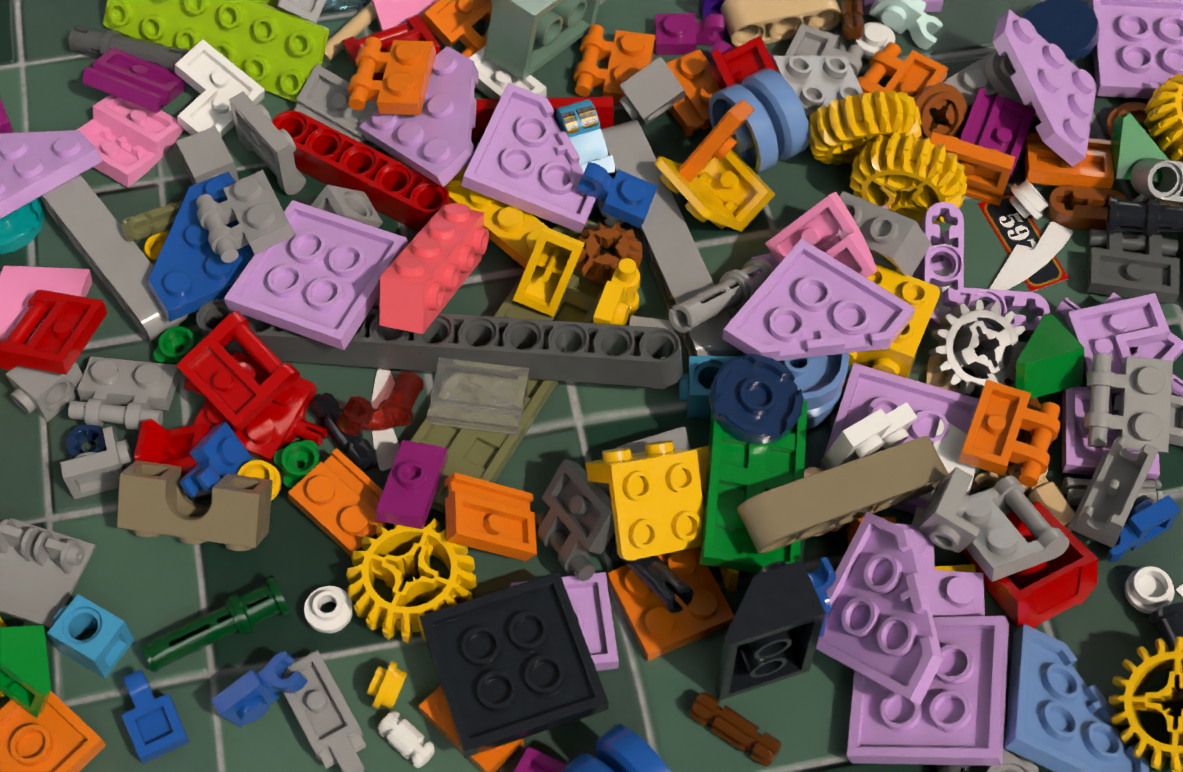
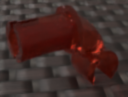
M400 372L388 398L380 402L378 409H373L370 402L363 397L351 396L336 423L340 430L349 435H358L363 430L385 431L397 426H407L413 419L412 409L419 393L424 388V382L418 375L412 372Z

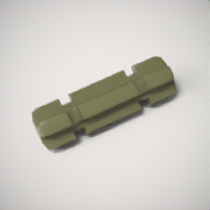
M183 200L123 219L121 228L124 230V238L128 241H134L171 229Z

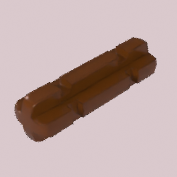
M840 0L842 36L848 41L852 38L861 39L864 36L862 0Z
M702 692L697 696L690 708L689 715L691 718L703 726H706L707 723L713 726L711 728L712 732L742 752L748 749L752 752L750 757L763 766H769L774 761L781 749L782 744L780 740L767 732H764L763 735L757 732L760 727L727 705L721 708L718 706L720 701L709 693Z

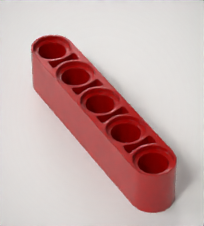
M295 110L285 111L278 114L272 121L278 130L285 129L292 137L296 145V151L293 152L295 165L300 172L325 185L365 192L376 211L418 233L443 205L450 204L449 192L445 186L438 185L420 172Z

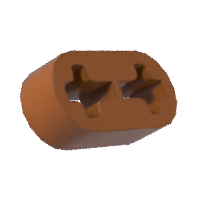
M1061 185L1051 192L1045 212L1050 222H1055L1068 229L1106 230L1107 208L1104 207H1108L1109 196H1117L1118 200L1129 201V199L1123 193L1113 189ZM1062 203H1068L1071 211L1065 210V206Z

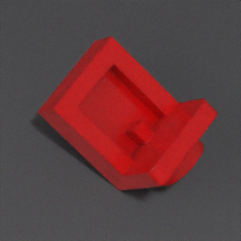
M761 36L725 54H722L719 48L711 52L716 65L710 67L720 89L731 84L741 85L747 76L761 69H773L777 72Z
M153 419L143 420L136 444L134 460L182 467L181 476H185L197 464L189 452L211 428L204 423L166 430Z

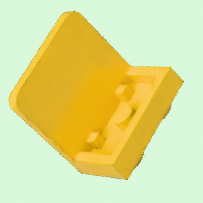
M733 149L722 161L714 157L691 182L679 173V168L682 164L659 156L654 162L662 172L659 176L662 183L674 193L679 194L680 192L688 200L685 205L686 209L699 221L704 223L708 219L720 229H724L727 226L742 232L776 195Z
M875 264L877 271L867 279L916 309L911 321L888 349L849 353L848 365L856 363L908 378L919 344L938 302L940 289L936 285L908 275L904 276L897 271Z
M671 440L656 441L644 444L645 452L631 454V448L610 449L602 451L603 459L586 462L588 481L609 484L617 553L621 559L632 561L701 546L704 506L697 450L674 448L673 441Z

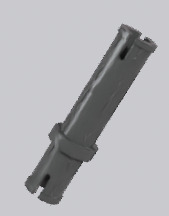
M75 25L74 30H71L69 35V47L73 51L102 56L114 47L174 72L175 64L189 52L187 49L129 38L121 35L119 31L112 29L105 32Z

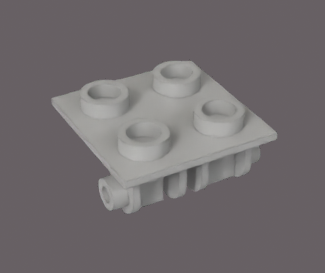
M795 55L772 57L777 72L792 86L802 103L807 120L822 105H830L832 100H841L846 98L847 95L854 96L863 91L846 56Z
M4 519L0 522V612L38 625H44V627L51 629L53 618L62 607L66 606L96 545L16 519Z

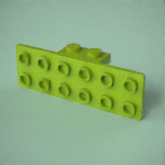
M107 0L103 20L105 27L135 39L187 49L189 51L200 41L204 40L264 88L265 91L295 103L299 102L296 99L316 64L322 66L329 36V29L327 27L278 9L279 0Z

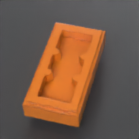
M740 100L734 105L679 168V173L691 182L714 157L722 161L737 144V141L732 136L755 109L745 100Z

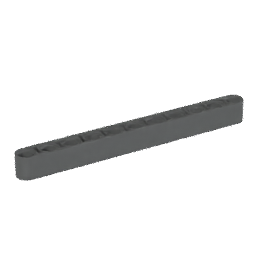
M224 299L206 302L198 310L196 321L204 338L229 314L235 312L228 309ZM371 309L346 349L342 350L243 315L249 321V328L281 361L658 388L669 387L675 384L683 373L681 344L678 335L670 329L659 327L439 313L424 334L379 326L380 309ZM236 340L230 341L224 347L231 356L234 355L235 351L252 357Z

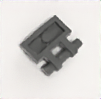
M1090 229L1088 245L1104 247V249L1092 247L1088 255L1087 292L1104 295L1116 293L1120 297L1126 298L1155 293L1159 302L1175 304L1179 296V259L1163 257L1162 255L1175 257L1178 250V240L1162 238L1161 233L1152 235V237H1144V235L1123 233V231H1115L1111 235L1106 234V230ZM1123 250L1135 251V252H1142V254H1141V253L1126 252V251H1123Z
M564 459L542 496L550 510L548 513L540 512L535 516V528L538 530V538L544 546L557 552L558 562L565 571L575 574L581 581H586L595 572L594 566L589 562L587 551L602 554L615 533L611 498L596 482L588 481L587 472L579 463Z

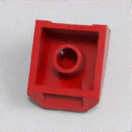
M1039 501L1033 502L1032 505L1052 528H1059L1069 539V546L1061 556L992 582L966 548L962 550L969 563L975 565L976 573H983L984 585L990 594L1019 627L1024 623L1032 628H1036L1039 624L1077 604L1082 605L1096 587L1098 579V558ZM1014 511L1004 514L1028 543L1037 540Z

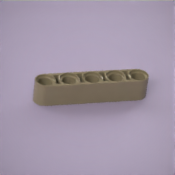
M923 436L762 492L743 502L736 510L757 552L764 554L863 518L866 512L874 514L930 493L936 489L937 484L949 473L930 438Z

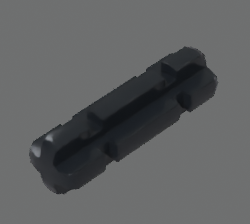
M324 393L311 404L315 416L321 423L326 425L325 428L328 429L331 437L341 450L349 455L348 459L360 470H364L369 465L374 464L377 460L374 447L368 440L363 439V433L346 411L339 408L340 404L330 393Z

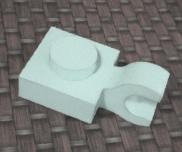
M875 0L869 11L870 15L900 35L908 29L914 43L924 50H928L936 43L937 39L932 35L942 28L943 25L936 17L924 13L926 3L922 0Z

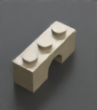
M136 460L120 473L117 528L133 530L135 535L141 537H156L161 534L179 537L181 542L187 544H201L206 541L223 543L227 549L234 551H247L256 548L269 533L273 480L227 473L212 488L211 505H199L188 499L179 483L181 481L182 468L180 466Z

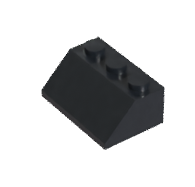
M802 560L786 564L783 561L774 562L765 566L758 574L754 575L725 635L716 687V695L719 701L810 671L826 613Z

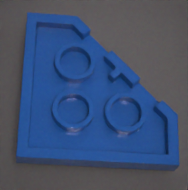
M229 171L189 187L148 278L149 291L169 322L199 310L206 302L224 299L254 256V252L250 244L237 250L239 255L234 262H223L220 255L212 251L208 241L209 231L201 226L197 217L198 207L196 201L201 195L209 194L217 203L228 200L223 188L236 183ZM237 219L226 226L232 228L240 223Z

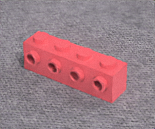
M459 203L443 205L381 274L379 326L424 334L480 263L482 255L486 252L489 231L484 229V212L470 210L467 205Z

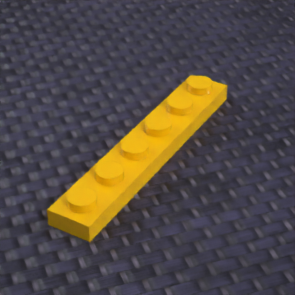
M385 151V152H386L388 155H390L394 160H396V161H398V162H400V163H402V164H404V165L410 167V166L407 165L406 163L402 162L401 160H399V159L396 158L395 156H393V155H391L390 153H388L387 151ZM468 163L445 185L449 192L450 204H464L470 210L484 212V229H488L489 239L521 266L526 268L543 226H547L531 213L462 187L461 184L464 173L469 165Z

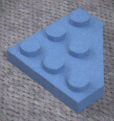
M1023 623L1013 633L1005 749L1054 772H1150V760L1146 755L1140 759L1133 756V750L1138 743L1131 746L1123 744L1120 738V731L1112 724L1110 719L1116 713L1095 684L1088 687L1073 667L1077 658L1067 644Z

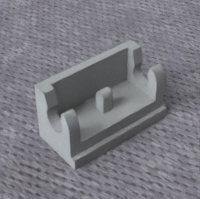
M1117 437L1110 451L1105 449L1069 526V529L1111 548H1114L1159 450L1145 444L1138 454L1131 453L1124 448L1126 444L1125 437Z

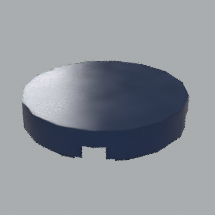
M1045 0L1027 10L1022 17L1027 19L1034 26L1036 32L1049 44L1057 45L1070 62L1080 56L1081 60L1091 53L1098 42L1100 30L1098 19L1094 9L1082 0Z
M757 354L744 355L743 359H736L734 361L731 359L724 363L711 383L708 398L712 415L721 428L740 441L756 445L774 443L787 436L802 414L804 400L801 388L798 390L794 382L795 377L791 371L775 359Z

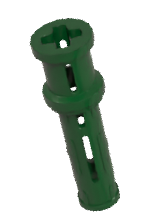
M274 576L267 577L265 584L239 596L233 593L229 595V599L225 600L227 605L192 622H188L148 643L141 644L143 653L152 671L155 673L160 668L193 652H197L237 631L241 635L244 633L247 635L253 632L255 625L278 614H282L284 617L291 614Z

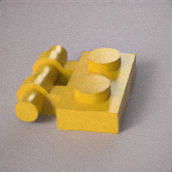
M629 258L621 260L611 281L607 280L593 316V323L626 325L627 321H630V317L634 316V313L639 309V294L637 290L640 287V272L636 268L634 260Z

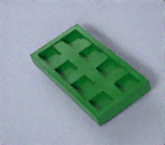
M803 401L802 414L787 436L774 443L759 445L740 441L725 432L711 412L699 564L758 574L762 568L771 563L783 561L786 564H790L800 560L801 540L771 552L759 554L736 509L746 500L762 492L804 478L807 401Z

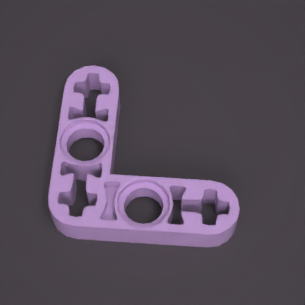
M939 202L931 206L922 217L920 228L931 244H936L940 239V226L932 223L939 215H943L944 222L952 226L945 231L943 244L930 245L919 264V280L936 285L939 289L940 287L952 286V288L948 287L943 292V305L951 308V311L948 313L953 316L954 306L964 303L969 308L970 302L978 299L988 301L989 303H1000V315L1007 311L1017 312L1027 304L1029 305V311L1036 313L1037 317L1030 323H1027L1026 316L1015 314L1010 324L1013 327H1025L1026 330L1020 335H1032L1044 314H1050L1049 304L1045 298L1033 292L965 288L963 214L952 203ZM935 255L947 257L953 267L951 275L943 277L934 273L930 265L931 258ZM934 309L927 326L937 330L945 329L939 320L938 310ZM984 322L986 328L997 331L992 325Z

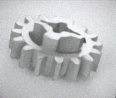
M982 299L970 302L969 308L964 303L954 306V316L948 313L939 318L945 329L932 331L931 336L940 342L938 347L929 350V354L940 356L941 362L933 370L934 372H947L948 376L944 381L946 387L959 383L960 394L970 395L974 390L976 398H980L986 379L1005 385L1004 382L1008 384L1016 383V372L1014 371L1016 361L1019 358L1020 351H1023L1027 343L1019 342L1018 336L1026 330L1025 327H1013L1010 324L1015 315L1013 311L1000 315V303H990L984 309ZM984 322L992 325L997 331L986 328ZM955 335H956L957 341H956V344H955V347H954V351H953V343H954V338H955ZM981 342L984 350L977 356L974 348ZM1004 350H1005L1004 359H1003V362H1002L1001 359H1002V356H1003V353H1004ZM961 367L973 370L975 377L967 374Z

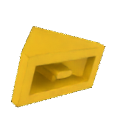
M543 226L513 301L554 317L585 243Z

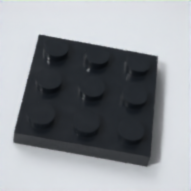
M560 572L419 616L465 758L608 710V699Z

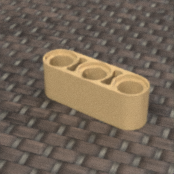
M725 0L720 8L721 15H724V23L731 42L736 47L758 36H761L765 44L794 39L801 24L827 32L835 28L842 19L841 10L836 0Z

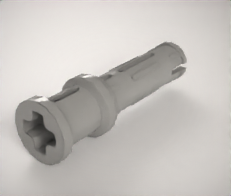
M755 258L744 264L741 270L734 269L726 272L721 277L719 284L700 292L698 295L682 303L674 305L673 309L669 311L671 325L678 332L685 333L731 307L741 309L774 271V268L766 260ZM756 271H761V273L756 276H754L753 274Z

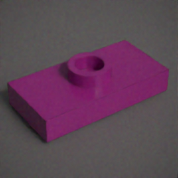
M402 440L376 509L377 521L419 529L424 528L448 459L446 447Z

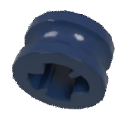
M86 424L74 428L66 440L67 451L71 455V459L82 453L89 452L87 448L84 452L81 448L87 441H90L91 445L95 441L98 446L92 452L106 451L103 428Z

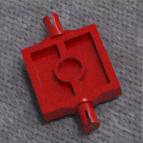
M235 351L232 357L260 385L270 376L254 358ZM299 377L290 389L281 392L242 431H239L190 380H185L184 389L186 391H191L205 397V404L192 425L204 423L212 428L226 421L253 458L270 463L274 467L275 453L279 449H285L297 436L305 440H311L317 446H321L324 443L323 439L327 437V428L306 421L307 408L317 392L315 383Z

